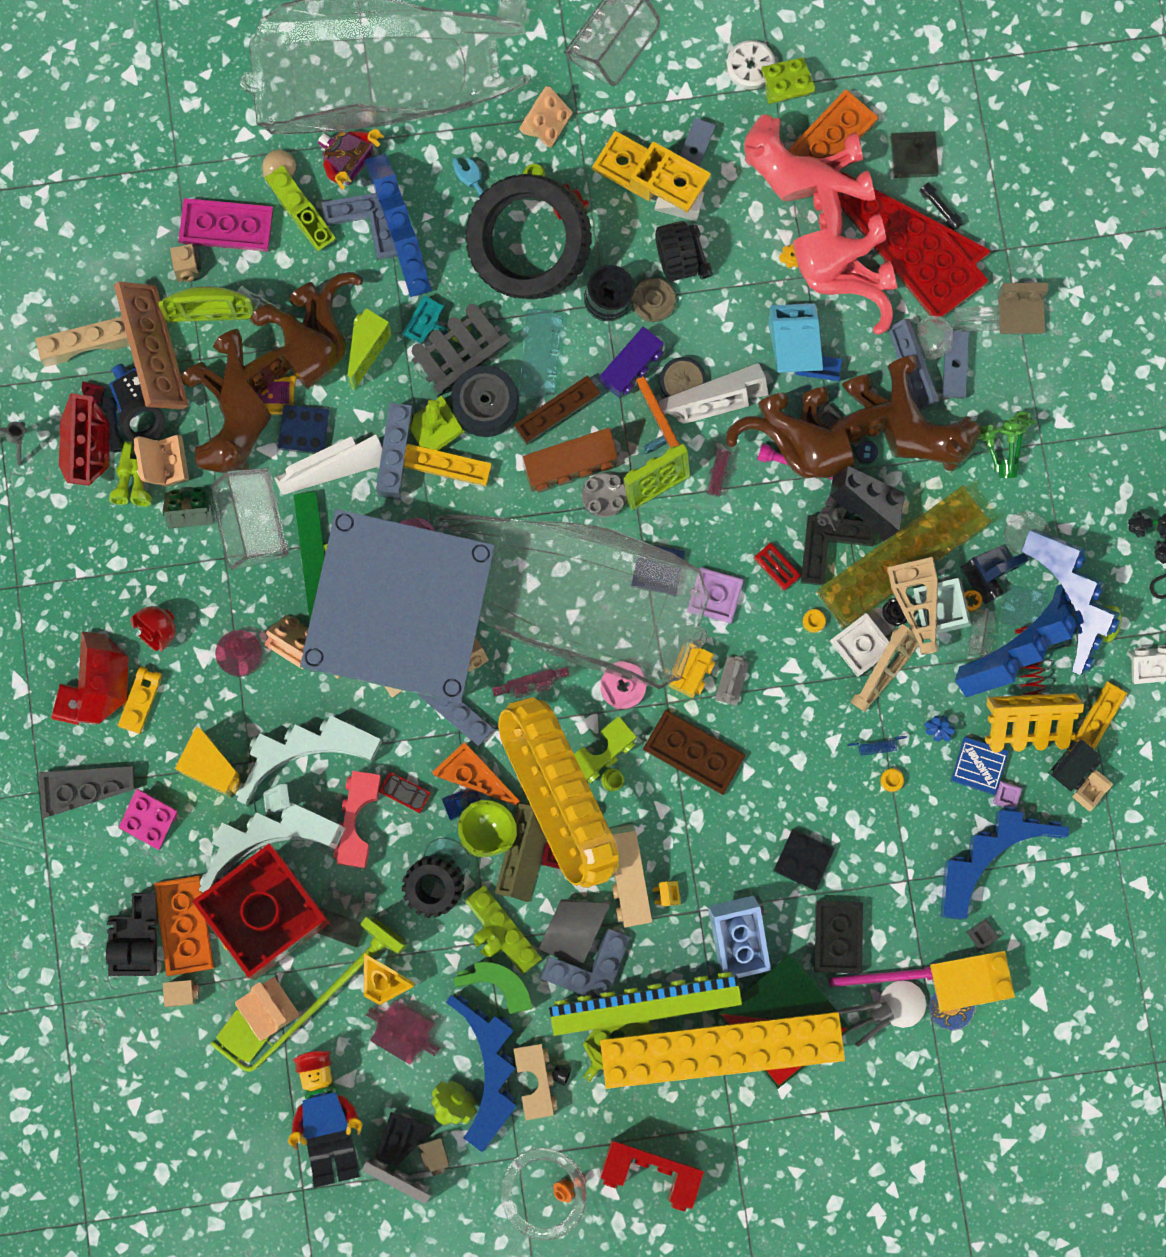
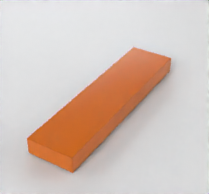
M642 376L636 379L638 388L669 448L673 446L678 447L680 444L645 377Z

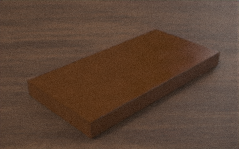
M667 710L662 714L643 748V751L722 796L746 756Z

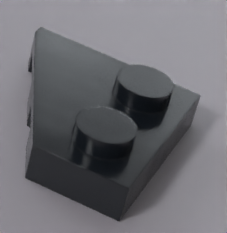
M391 1112L375 1158L398 1166L434 1130V1126Z

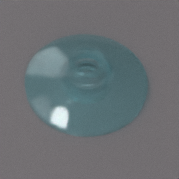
M435 839L429 843L424 852V857H430L435 854L439 858L442 855H451L452 858L447 857L446 860H453L455 868L459 866L461 869L460 876H463L469 868L470 858L467 850L454 839Z

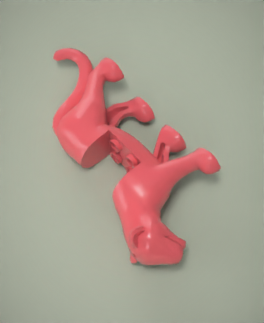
M762 114L745 137L744 151L746 163L753 166L765 178L782 201H795L814 196L815 210H820L818 222L821 231L804 235L793 241L799 271L809 287L818 293L828 295L857 294L871 299L878 305L881 312L880 321L873 327V332L878 335L885 333L892 325L893 310L888 297L881 290L897 289L891 261L882 263L878 273H874L857 260V258L867 255L876 245L886 240L880 213L873 215L869 219V232L864 238L853 239L841 236L843 221L838 192L866 201L876 200L872 179L868 170L859 174L856 181L839 172L846 166L863 160L857 133L848 135L845 139V150L826 158L795 156L786 150L781 143L779 135L780 119L777 117L773 118L768 114Z

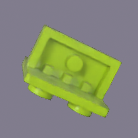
M803 57L761 67V72L766 82V100L768 104L810 95L811 92H815L813 80Z

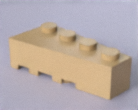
M633 824L609 828L617 845L619 855L618 868L612 874L615 879V885H612L614 899L618 898L620 906L616 908L618 922L623 921L624 928L652 923L636 830Z

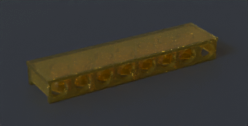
M963 485L819 588L817 594L842 628L845 629L893 594L887 567L933 557L934 563H937L987 527L991 520L984 515Z

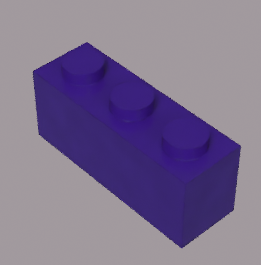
M643 326L599 376V382L619 399L624 394L627 396L635 387L633 383L636 379L647 374L650 363L652 361L656 363L664 353L662 351L664 343Z

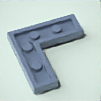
M376 193L321 202L324 221L327 226L370 219L377 260L397 257Z
M606 929L591 972L547 956L540 979L583 996L591 995L592 999L601 998L600 993L611 990L630 937Z

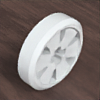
M752 40L743 41L734 46L728 55L726 64L728 76L733 83L741 88H761L766 85L761 67L775 64V58L772 51L763 43ZM750 61H753L755 63L754 67L752 66L751 69L747 68L746 62L750 63Z

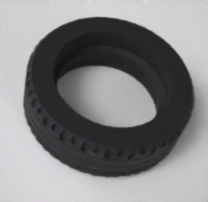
M520 174L508 176L504 180L497 181L491 185V188H487L479 196L480 199L476 200L472 207V213L469 214L466 225L468 227L465 232L466 249L474 270L479 273L478 276L492 289L513 298L542 299L560 293L578 278V274H581L586 265L585 262L589 258L592 232H590L591 224L589 217L586 215L587 211L584 205L568 187L544 176ZM525 198L539 199L551 205L560 215L566 232L565 247L557 263L546 272L534 276H522L508 270L497 258L492 243L493 228L501 211L509 204Z

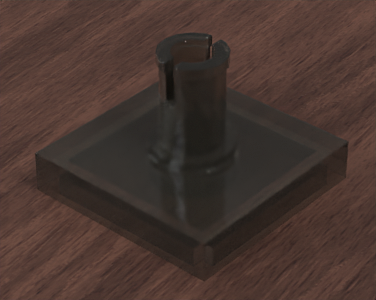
M935 131L891 133L893 178L938 176Z

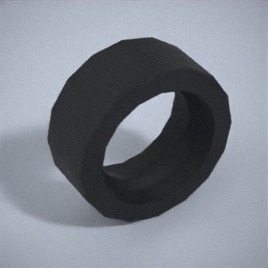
M144 398L130 401L120 413L119 422L121 429L132 442L138 436L156 440L165 429L166 420L161 409L146 407ZM141 411H152L155 415V421L149 429L142 432H135L131 429L130 421L134 415Z

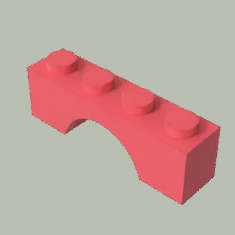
M353 771L352 776L347 777L346 790H349L348 799H344L342 804V813H345L344 822L339 823V825L346 829L341 837L340 845H337L334 850V859H337L338 865L366 869L370 846L359 838L355 822L359 811L365 805L378 801L382 780L381 775Z

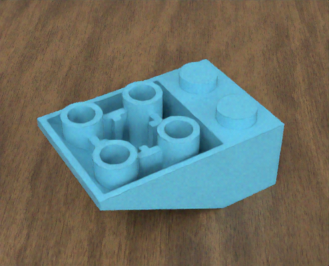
M815 303L770 305L768 326L777 372L823 370L819 320Z

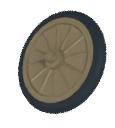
M678 357L672 359L663 367L659 379L660 388L667 398L706 383V375L701 365L695 360L687 357Z

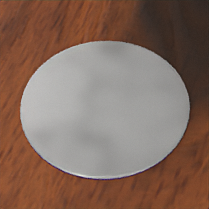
M878 607L871 610L868 615L884 636L893 631L895 626L885 621L882 614L883 608Z

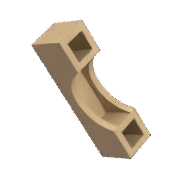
M122 317L35 338L40 360L45 367L68 362L72 356L88 350L108 349L112 351L130 346Z

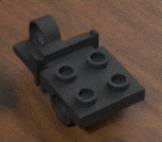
M132 893V915H110L108 917L107 925H113V928L107 929L106 963L108 965V976L157 975V928H151V925L158 923L156 893Z

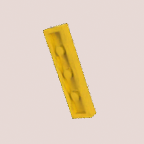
M407 444L404 468L484 487L487 486L492 463Z

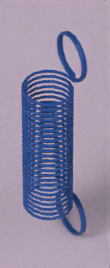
M907 736L895 737V740L893 739L892 741L886 740L885 742L884 740L883 742L880 741V743L878 741L877 743L874 742V744L873 742L860 744L859 753L861 756L884 753L885 750H887L886 752H892L894 749L897 751V742L896 746H894L895 741L905 739ZM859 743L847 744V746L858 745L859 747Z

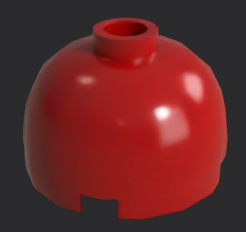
M148 606L131 616L130 622L134 629L138 627L141 631V634L138 636L155 651L160 649V652L167 648L176 634V626L173 621L175 617L168 609L163 610L157 606Z

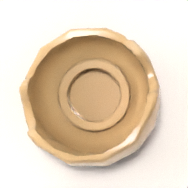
M277 149L271 151L263 160V177L265 178L282 165L290 176L293 177L296 172V160L291 153L285 150Z

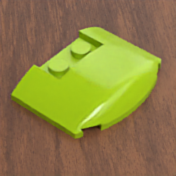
M221 287L188 288L171 294L159 302V308L167 322L250 319L255 311L250 298L236 291Z

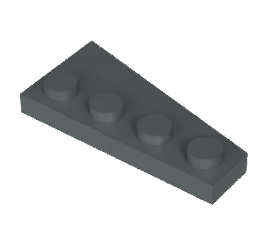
M134 766L39 772L42 819L134 790Z

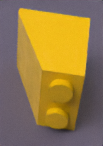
M196 727L175 769L181 774L231 798L233 793L236 794L242 783L240 781L241 776L207 734L199 727Z

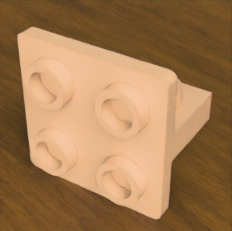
M546 86L536 99L519 130L524 135L538 137L547 147L551 148L571 117L572 111L551 87Z
M285 615L267 630L266 635L269 637L265 646L300 667L308 628L296 618Z
M272 977L263 984L257 983L248 994L235 1002L236 1007L259 1041L265 1040L299 1017V1012L275 977Z

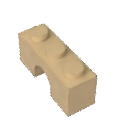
M542 1044L515 1048L514 1055L517 1073L529 1071L534 1073L538 1079L537 1090L533 1094L522 1096L525 1120L553 1116V1110L558 1109L555 1095L550 1096L549 1086L554 1085L551 1072H546L545 1063L549 1062L547 1048L542 1049Z

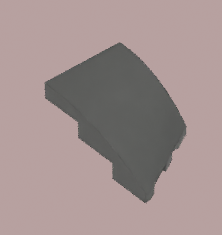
M561 899L539 949L582 968L611 902L590 903L589 900L574 901L572 899Z

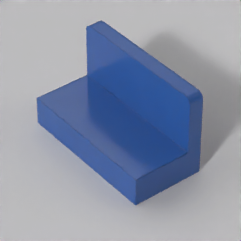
M822 356L823 370L794 372L793 375L840 381L839 375L842 359Z

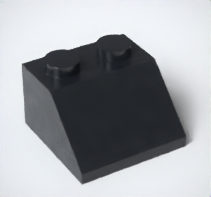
M1076 738L1048 774L1069 791L1073 789L1078 790L1086 781L1083 778L1088 771L1092 773L1100 764L1098 759L1101 755L1082 739Z

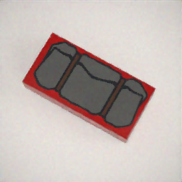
M389 772L379 790V793L421 814L431 795L427 790L392 772Z

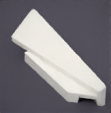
M754 364L659 400V406L664 415L670 414L676 417L679 422L686 424L748 407V398L767 396L766 377L760 364Z
M377 435L357 445L351 436L288 466L285 469L286 473L274 479L281 493L285 495L380 466L382 446Z

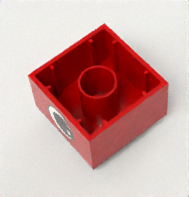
M270 843L192 901L246 976L252 980L258 979L331 923L277 849Z

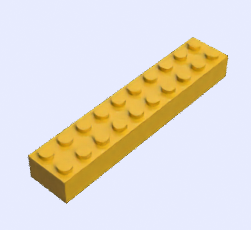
M839 1012L600 1040L606 1089L845 1061Z

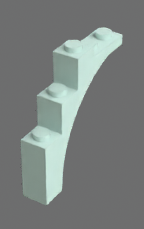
M331 715L328 720L325 719L319 729V732H321L320 736L296 724L293 729H288L284 737L285 745L259 734L258 738L254 737L248 748L251 750V757L257 760L255 763L252 762L246 773L249 776L245 784L241 783L236 792L238 796L237 801L248 806L258 785L276 769L292 760L310 754L334 752L357 756L372 763L382 741Z
M291 802L290 807L282 812L281 823L257 812L248 821L246 833L221 823L215 829L211 843L218 846L219 849L211 857V866L208 872L201 878L199 891L205 892L221 880L242 858L266 846L268 843L272 844L286 840H306L336 849L346 828Z

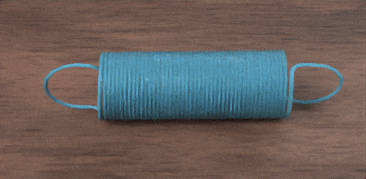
M662 435L643 448L647 451L646 453H650L667 442Z

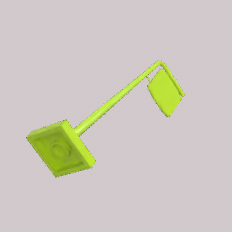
M373 915L365 917L360 925L373 938L370 942L371 945L274 1045L267 1040L268 1038L259 1041L239 1010L234 1012L216 1036L222 1044L221 1047L214 1041L210 1045L240 1069L247 1072L254 1071L364 965V954L372 957L379 950L382 951L384 947L396 953H401L407 948L409 943ZM266 1041L272 1045L253 1066L246 1067L239 1062L240 1059L245 1062H251ZM223 1046L227 1048L235 1056H237L238 1059H235L232 1055L223 1049Z

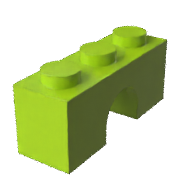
M619 716L601 730V735L608 744V748L603 754L593 755L584 746L574 754L586 781L590 784L600 777L599 771L605 766L609 769L618 761L616 757L622 751L626 754L636 745L634 743L637 738L636 735Z

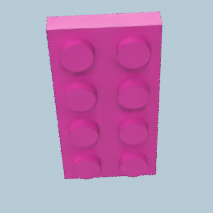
M184 198L178 241L180 244L268 252L274 209L272 206Z

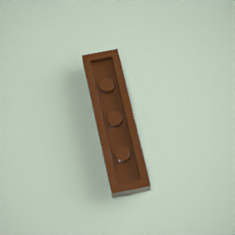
M587 375L515 423L513 427L527 445L599 397L601 393Z

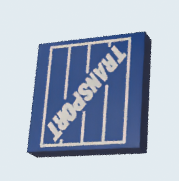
M964 737L950 781L995 796L1009 751L1003 749L995 753L990 749L989 744Z

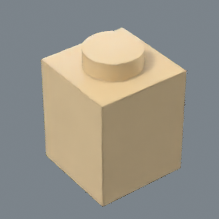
M193 980L163 983L164 1007L196 1005V999H199V986L195 985Z

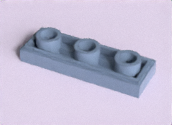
M695 118L680 156L700 167L716 125ZM691 151H694V152H696L697 154L692 155V154H690V152H691ZM677 178L675 180L683 184L687 183L686 180L683 178Z
M950 330L945 332L942 397L965 399L969 332ZM952 363H956L958 368L953 367Z

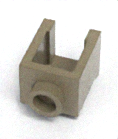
M442 1138L418 1145L423 1151L421 1157L425 1170L429 1169L433 1176L445 1173V1167L450 1166Z

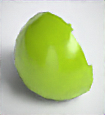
M480 800L471 803L462 812L458 821V837L460 842L470 854L476 857L494 856L509 850L517 836V825L513 815L503 805L494 801Z

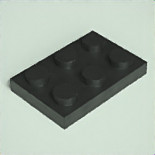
M815 901L814 972L861 974L863 902Z

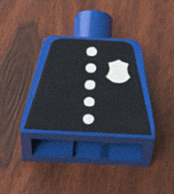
M122 363L112 368L111 371L116 380L109 384L120 413L130 401L143 398L136 368L128 372ZM144 411L138 412L136 415L133 416V418Z

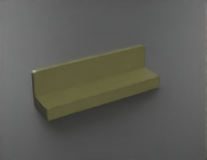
M519 803L514 819L517 825V836L513 846L505 852L495 894L530 902L546 837L531 805Z

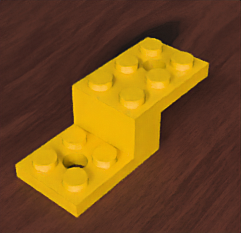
M614 131L592 166L593 171L647 201H650L653 195H656L687 213L711 177L710 172L654 141L647 149L617 131ZM624 156L629 159V162L626 165H619L616 160ZM677 178H683L687 183L683 187H677L674 181Z

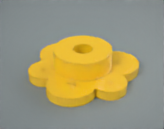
M793 244L790 247L784 246L782 249L783 253L779 256L780 262L786 263L787 268L798 267Z

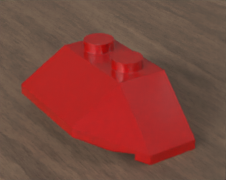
M71 393L60 420L59 467L66 482L70 484L90 486L109 468L108 440L110 438L108 420L96 404L93 396Z
M81 632L76 722L100 724L127 701L129 656L105 634Z

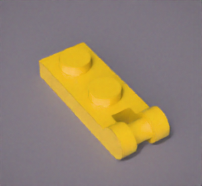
M142 666L137 671L136 679L118 723V727L140 735L163 673L157 671L153 673L147 671L148 669ZM144 680L151 681L149 688L142 686Z

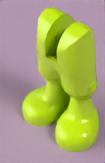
M125 441L119 466L116 468L117 476L120 479L117 487L109 494V502L117 505L128 504L129 479L133 475L134 483L130 501L137 506H150L152 497L145 491L144 482L138 475L137 459H133V442Z

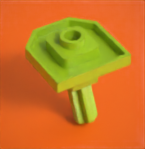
M442 395L434 401L432 399L429 400L426 407L414 414L410 428L420 447L436 451L465 432Z

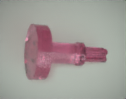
M235 630L225 634L219 640L215 655L218 665L225 673L233 677H246L259 668L263 658L261 644L254 635L247 631Z

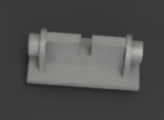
M727 656L715 700L737 706L750 662L743 661L744 659L735 656V658Z

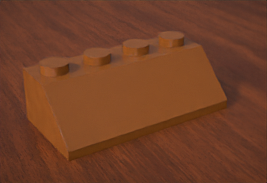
M610 428L522 456L523 469L531 492L537 490V493L547 491L551 485L557 483L559 486L568 484L572 481V478L578 476L580 478L593 475L594 471L600 469L602 471L610 470L615 467L614 465L617 464L618 459Z

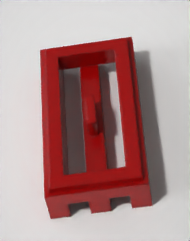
M771 542L753 558L783 591L787 590L789 586L801 577V574ZM768 550H770L778 558V560L790 571V573L793 575L792 578H790L788 574L767 553ZM762 556H764V558L787 581L786 583H784L778 577V575L765 563V561L761 558Z

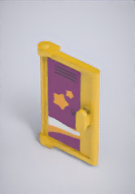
M295 375L284 376L280 380H274L264 392L257 393L271 415H283L284 405L294 406V387H296L297 381Z

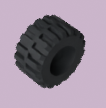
M683 220L658 226L655 238L665 277L669 282L696 276L698 272L697 254L691 231L686 222Z
M437 854L430 857L425 856L407 870V874L403 877L402 881L404 882L402 892H405L403 898L404 901L408 900L410 902L408 905L410 909L413 907L417 909L416 914L425 913L424 917L428 918L431 915H434V918L440 917L441 914L445 915L461 899V893L464 891L465 886L462 885L464 876H460L461 869L459 866L457 868L453 866L455 863L453 860L447 861L446 856L442 855L439 858ZM426 874H434L441 878L445 885L444 896L434 898L427 895L422 888V877Z

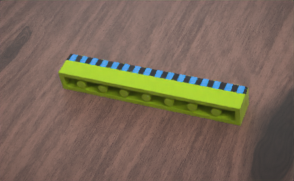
M732 972L719 973L718 978L709 979L708 975L695 977V982L685 983V979L671 981V986L662 987L661 983L647 985L648 990L638 991V987L624 989L625 994L615 995V991L600 993L601 998L592 999L591 995L577 997V1002L568 1003V999L556 1000L554 1005L549 1007L553 1035L557 1036L742 1005L738 976H732Z

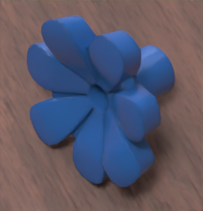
M934 716L932 720H927L924 725L927 728L926 733L928 735L934 734L933 740L941 741L943 737L944 741L948 742L951 740V734L955 732L954 726L950 725L946 716Z

